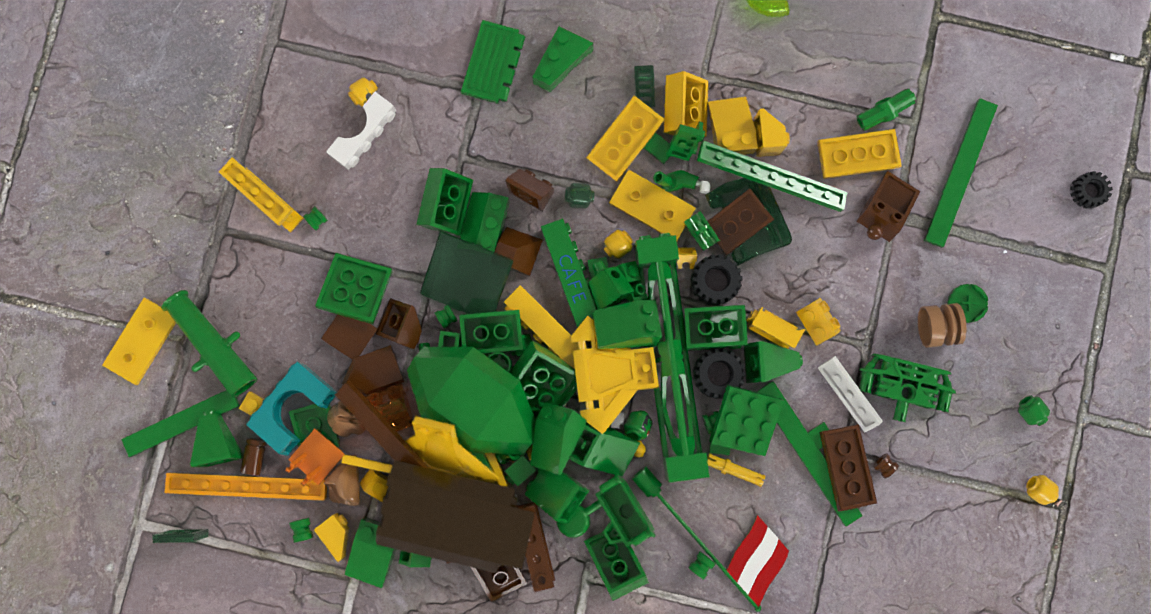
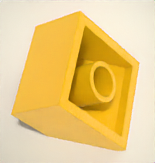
M764 108L759 109L753 119L758 145L756 155L757 157L780 155L790 142L789 133L786 132L785 126Z

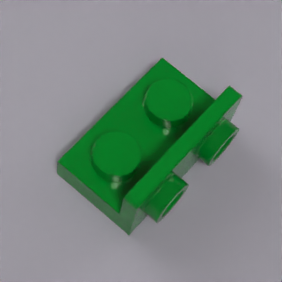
M699 122L696 128L680 124L667 148L666 155L689 161L692 154H696L698 143L704 139L703 122Z

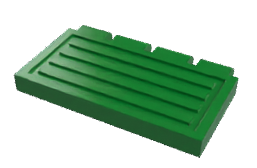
M482 20L461 94L496 104L499 101L507 102L510 88L504 86V84L512 85L515 70L509 67L517 68L521 52L515 49L522 50L526 36L519 34L518 29Z

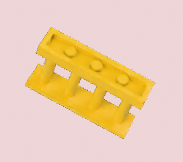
M233 157L219 171L224 178L277 225L285 227L290 233L304 219L247 167L244 168Z

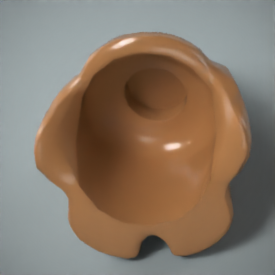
M341 401L329 409L327 421L333 432L337 435L348 437L351 434L361 435L365 432V427Z
M341 463L324 481V484L329 487V499L335 503L357 506L360 504L358 466Z

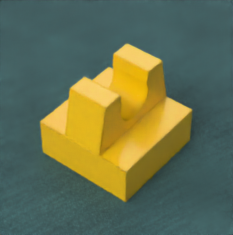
M695 247L678 248V269H682L684 262H689L690 269H694L695 262H697Z

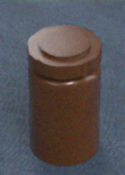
M247 438L240 473L260 476L265 453L264 446L267 443L262 439Z

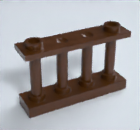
M534 502L517 505L519 509L535 512L525 555L534 593L554 588L553 581L556 579L538 506Z

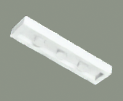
M836 356L818 367L864 432L875 428L883 422Z

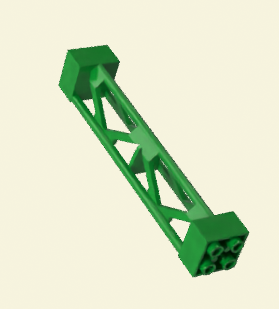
M671 233L659 234L657 238H651L650 235L641 236L635 242L634 251L636 264L645 291L643 268H649L648 298L644 300H653L654 284L657 280L666 341H663L661 338L657 344L659 354L662 357L655 359L656 363L662 362L661 391L659 387L654 388L665 479L670 483L709 478L707 454L702 451L689 354L686 344V332L676 263L679 260L676 235L671 236ZM666 281L669 284L676 332L675 339L673 338ZM669 376H671L679 438L673 433L666 408V385ZM679 376L682 379L686 401L689 426L688 436L686 432ZM665 425L672 450L675 453L674 455L668 454Z

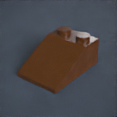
M519 169L506 178L505 181L510 194L538 210L544 211L554 193V188L549 181L545 179L540 181L535 178L536 175L527 169L525 171Z
M502 565L498 566L497 573L471 567L491 602L527 584L521 569Z

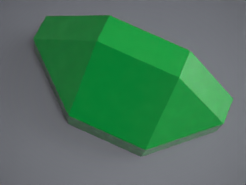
M423 347L413 358L407 368V373L421 418L454 425L458 444L468 452L525 454L533 443L536 420L520 380L474 347Z

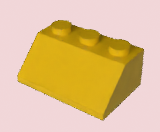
M685 71L666 75L664 133L674 136L680 124L696 128L699 122H703L704 137H707L708 80Z

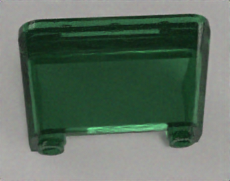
M746 178L726 182L705 195L712 209L720 207L724 209L748 189H751L774 218L770 224L732 252L731 256L733 261L737 263L736 266L776 251L792 242L791 233L771 188Z

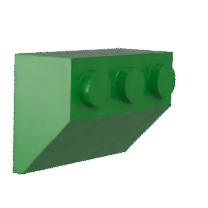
M429 168L416 225L434 231L461 236L474 180L445 168Z
M472 192L458 244L459 249L493 257L502 235L510 204L509 197L486 192Z

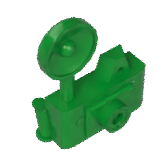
M615 473L613 478L599 485L600 491L595 493L598 500L586 508L580 505L568 524L556 521L557 527L563 535L569 538H576L582 536L590 526L589 515L603 507L611 520L603 531L609 544L624 542L626 547L632 544L636 547L648 538L656 537L652 523L625 479L621 478L618 473Z

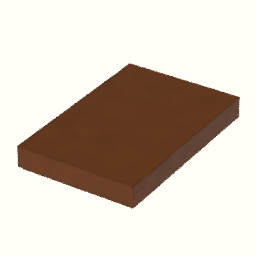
M748 189L709 219L708 223L720 240L717 244L727 256L770 224L774 218L753 191Z

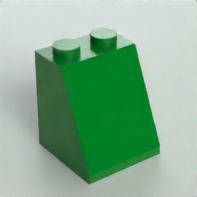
M538 469V475L528 483L527 491L524 495L555 521L568 524L590 490L564 471L559 476Z

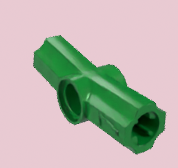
M908 88L892 97L876 102L874 107L856 115L859 126L863 131H866L881 122L884 123L899 116L898 113L915 104V94Z

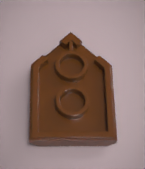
M389 345L353 358L342 384L344 385L350 380L361 393L369 395L403 383L405 380L392 346Z

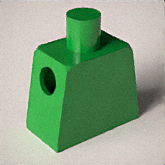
M603 261L592 265L596 276L589 281V287L598 310L616 306L634 292L619 267L606 268Z

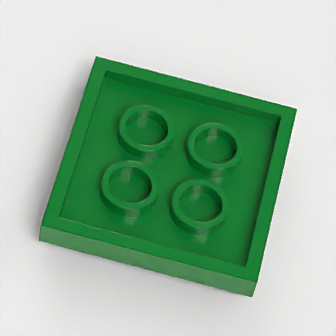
M335 253L315 306L317 309L374 324L393 271L388 267Z
M727 385L709 442L723 447L766 456L784 400Z

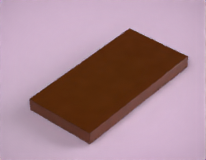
M859 424L820 432L837 510L845 511L877 504Z

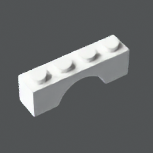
M374 92L363 105L367 115V123L364 130L352 138L338 137L326 151L347 170L357 165L360 155L369 150L373 139L381 135L385 124L391 122L396 115L395 107L377 92Z

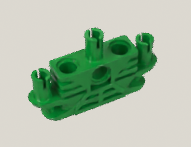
M873 353L871 355L873 359L864 368L859 370L862 372L859 385L860 391L871 394L874 375H876L875 381H877V384H874L873 387L876 388V391H872V395L897 401L892 420H898L899 422L906 423L909 404L949 413L952 394H956V390L952 389L951 381H949L948 375H952L950 371ZM878 361L882 362L880 369H874ZM883 375H884V376L893 377L894 380L888 379V378H884ZM939 375H942L943 385L938 383ZM902 381L912 382V385L902 384ZM921 385L929 386L931 389L921 387ZM903 388L908 390V397L906 398L902 396ZM939 393L938 403L936 407V405H933V402H937V398H935L934 396L938 395Z

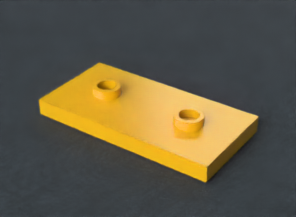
M634 95L586 158L617 182L665 119Z
M895 129L820 139L817 141L823 179L902 167Z
M629 169L609 202L610 205L661 234L671 233V236L676 235L677 240L685 228L683 222L689 219L696 207Z
M144 297L102 366L132 384L139 385L176 322L168 311H163L161 306Z

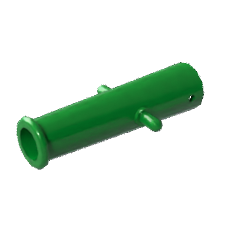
M187 290L178 291L168 297L163 302L161 309L168 311L201 355L199 357L200 360L191 367V370L198 372L205 365L209 366L232 398L250 389L258 379L231 348L232 343L240 337V333L235 331L227 338H223L190 300Z

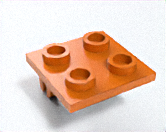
M315 428L288 459L291 463L285 471L290 473L298 467L307 475L306 479L301 482L303 486L312 480L317 485H320L343 458L345 453Z

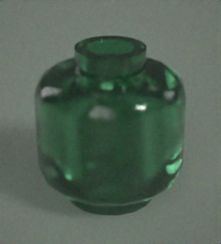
M571 183L565 190V202L571 208L586 209L589 207L590 202H594L595 193L591 191L589 184Z

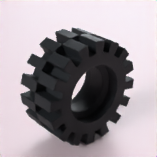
M1096 171L1085 173L1072 182L1073 186L1070 187V190H1074V192L1070 193L1071 197H1076L1073 201L1074 203L1079 201L1077 204L1079 207L1084 205L1083 208L1085 209L1095 208L1107 202L1108 198L1111 197L1112 193H1109V191H1112L1113 187H1108L1111 181L1106 182L1108 177L1106 175L1101 177V172L1096 173ZM1087 183H1092L1096 187L1097 195L1095 197H1090L1086 193L1085 186Z

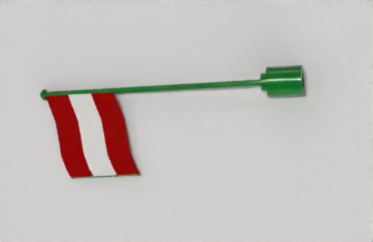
M647 466L640 469L632 477V481L646 497L652 496L654 498L657 496L752 604L755 608L754 611L760 612V603L769 585L779 573L788 557L789 550L756 514L750 531L735 550L727 569H725L660 494L662 483Z

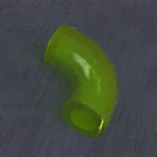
M746 0L748 5L758 14L770 18L789 15L787 0Z

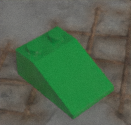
M637 300L592 312L598 349L657 346L662 338L656 300Z
M745 305L684 308L687 351L748 345Z
M519 310L459 315L462 347H474L481 353L523 350Z
M545 402L535 423L530 465L561 476L587 420L572 409Z
M365 517L361 519L344 575L383 588L396 549L376 545V531L380 522Z
M603 532L584 541L612 601L649 583L631 545L626 547L624 542L609 544Z

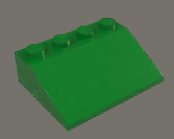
M533 340L509 372L520 380L535 420L545 402L564 407L577 390L575 369Z

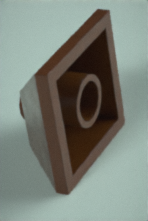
M506 227L497 244L492 262L493 264L530 276L543 239Z
M390 298L376 335L415 350L422 333L415 307Z

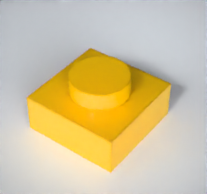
M249 391L239 409L252 415L261 407L264 398Z

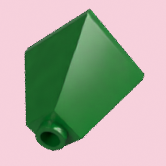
M764 341L752 342L744 346L746 383L766 382L798 370L803 365V358L800 352Z
M216 410L203 412V416L199 417L190 466L210 467L243 459V452L221 414H216Z

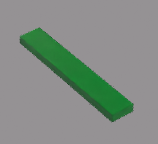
M225 390L121 440L128 457H133L197 427L199 417L203 416V412L216 410V414L222 415L239 407L240 404L237 397L232 398L228 391Z

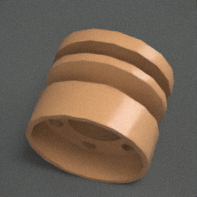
M958 303L944 304L940 308L937 305L920 308L918 312V331L921 342L926 348L939 347L943 343L947 346L964 343L967 329L963 309Z

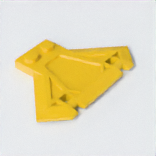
M589 316L584 319L571 335V342L578 343L579 349L573 351L579 403L585 402L586 410H580V415L587 420L588 424L603 435L637 390L659 387L654 348L598 349L594 320ZM586 342H591V348L586 349ZM593 401H598L599 408H594Z
M415 417L412 422L415 435L405 440V442L430 469L489 483L499 480L500 477L458 444L454 425Z

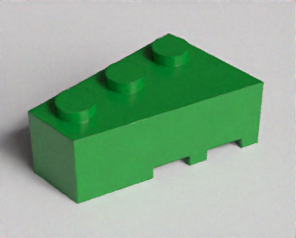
M559 26L532 77L533 84L551 92L588 54L593 52L594 43Z

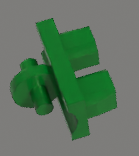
M701 211L683 222L702 251L720 241Z

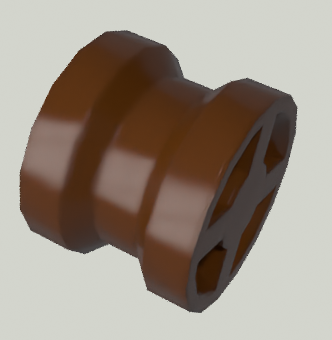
M887 453L883 454L873 464V468L879 470L884 479L890 477L899 467V464L893 462Z

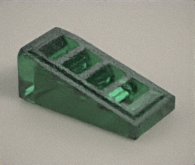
M635 66V96L638 99L640 97H651V100L641 101L649 107H655L654 66ZM639 74H649L648 76H639ZM650 81V84H639V82ZM650 89V92H639V90Z

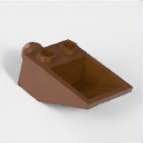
M887 171L863 207L856 222L867 228V236L871 240H878L882 237L890 242L902 230L920 191Z

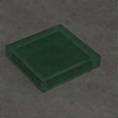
M208 529L166 530L153 534V543L196 542L208 537Z

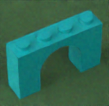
M296 362L288 369L287 375L276 384L274 391L263 400L261 407L250 416V420L246 424L278 454L289 456L301 441L282 422L281 410L285 401L296 393H303L317 406L326 409L337 393L336 390L309 367L300 362Z

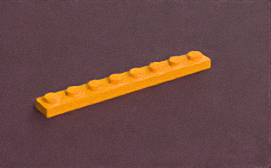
M169 472L166 473L165 493L326 500L327 486L324 484L325 479L320 485H317L312 480L303 486L301 484L305 480L303 478Z

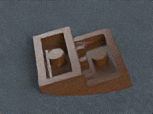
M337 314L321 339L353 360V358L360 356L378 328L370 323Z

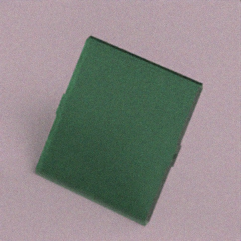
M440 232L420 294L465 313L496 311L514 261L487 250L478 244L467 242L445 232Z

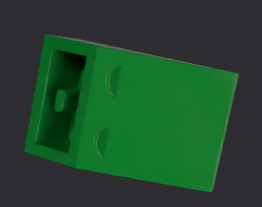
M586 422L569 460L583 467L614 475L618 473L623 477L640 442L610 427L602 435Z

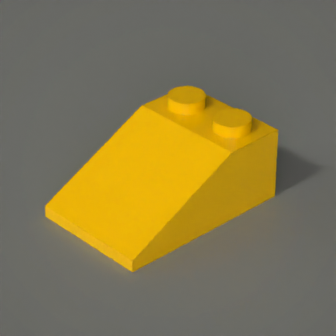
M738 97L708 101L714 144L743 155L754 154L758 145L747 98Z

